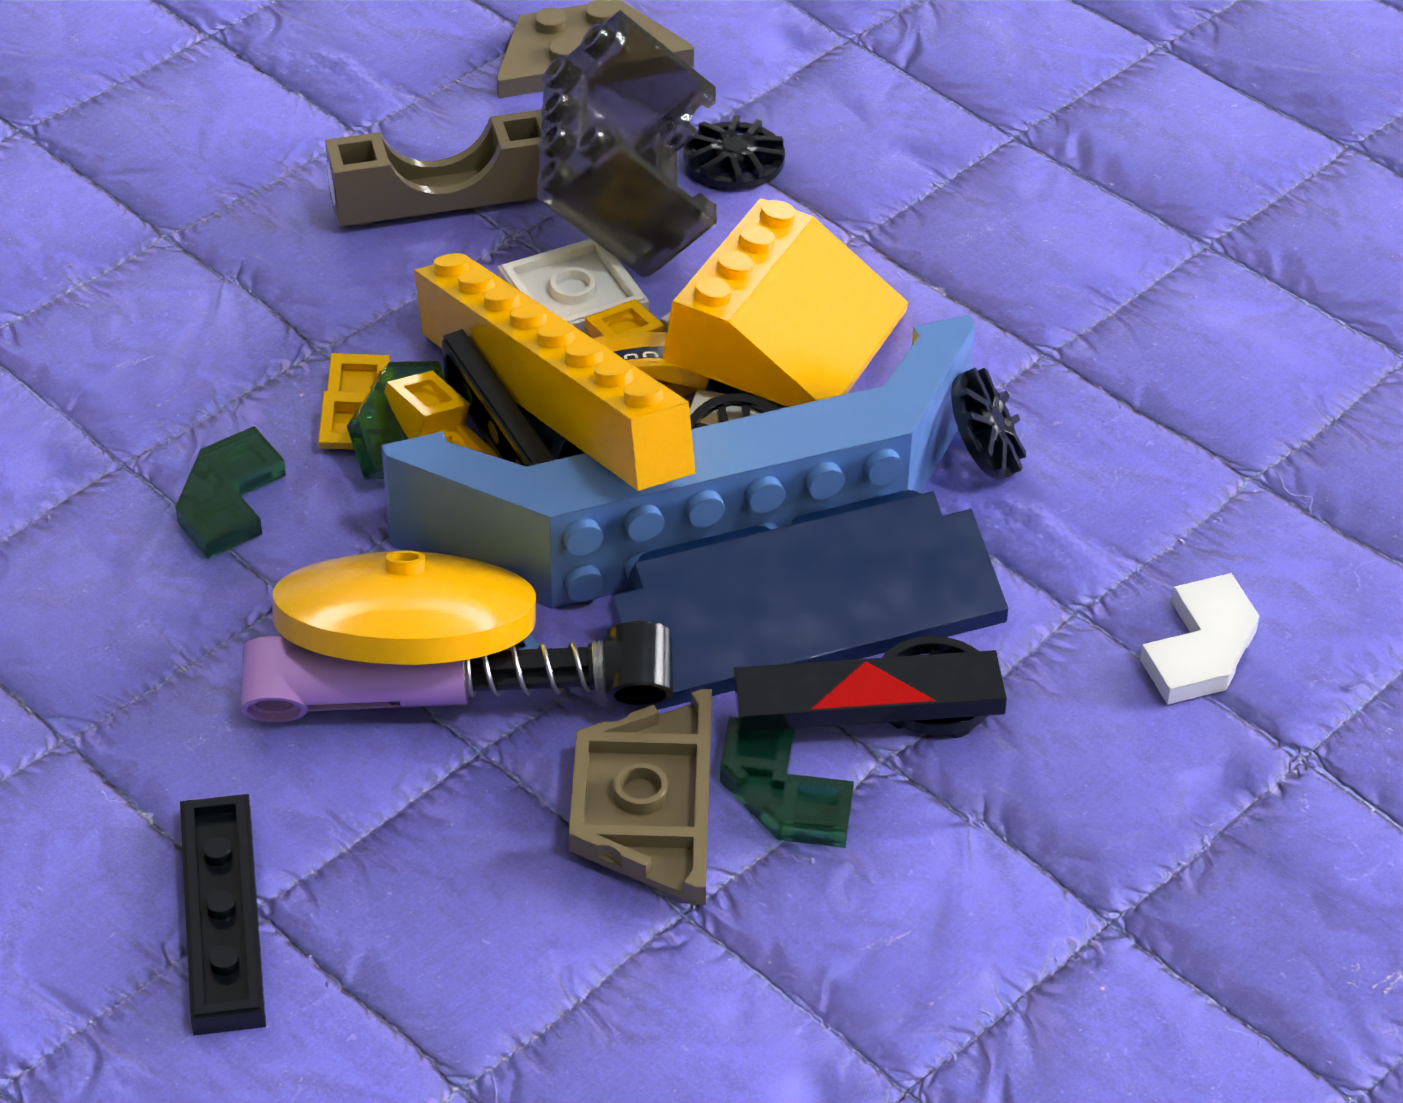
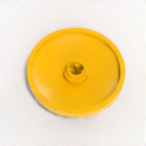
M402 550L372 552L329 559L291 572L283 577L273 590V624L281 636L297 646L322 655L366 663L421 665L456 662L483 657L520 643L533 631L536 621V593L532 585L524 578L490 563L441 553Z

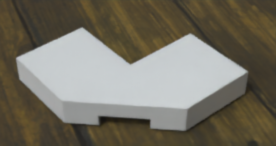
M1232 573L1174 586L1171 603L1190 633L1142 644L1140 661L1167 705L1227 690L1245 649L1249 647L1257 631L1259 614Z

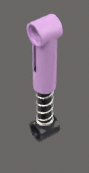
M624 622L608 629L604 640H598L597 642L594 640L588 644V647H576V644L571 641L568 648L546 649V646L541 642L538 649L516 650L515 646H512L508 650H502L474 659L421 665L350 661L304 649L288 641L283 636L258 637L249 640L243 645L241 712L253 720L280 723L300 719L307 714V711L468 705L470 696L473 698L477 691L492 690L499 697L504 690L522 689L529 696L534 689L553 688L557 694H560L565 687H583L588 693L592 690H596L598 693L600 691L607 692L609 701L620 706L633 708L657 706L666 703L673 696L672 633L668 627L655 622Z

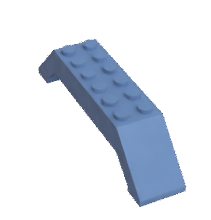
M970 314L914 326L912 347L883 386L691 429L695 474L640 491L635 490L586 453L526 467L447 442L443 431L381 445L389 539L392 546L399 550L460 556L505 568L518 574L532 585L536 593V603L554 609L635 589V562L638 561L643 553L753 526H765L772 530L791 525L793 519L800 515L900 491L913 490L922 494L958 430L952 408L951 390L955 378L960 373L971 369L975 322Z

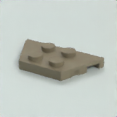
M595 0L585 5L560 9L545 8L535 13L519 15L497 74V95L500 99L694 66V47L686 40L621 0Z
M700 689L691 692V704L659 714L656 707L652 705L631 712L622 720L614 722L604 721L576 731L569 823V852L694 905L706 904L712 689Z

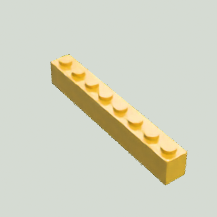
M445 254L437 257L433 265L414 269L422 334L433 343L442 348L443 335L463 329L513 401L635 490L640 491L695 474L689 401L465 254Z

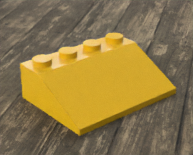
M760 198L673 300L662 359L685 370L786 407L848 394L906 313L908 301L815 217L795 210L793 206L786 202L778 200L768 201Z

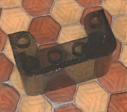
M619 10L604 24L598 22L593 25L576 49L566 57L563 55L557 57L544 73L543 82L545 83L541 109L542 125L541 140L539 142V174L536 181L538 185L537 195L539 201L638 275L648 277L661 269L717 223L716 204L702 193L692 197L677 185V152L697 136V129L690 124V121L695 111L701 105L709 109L716 103V86L624 12Z

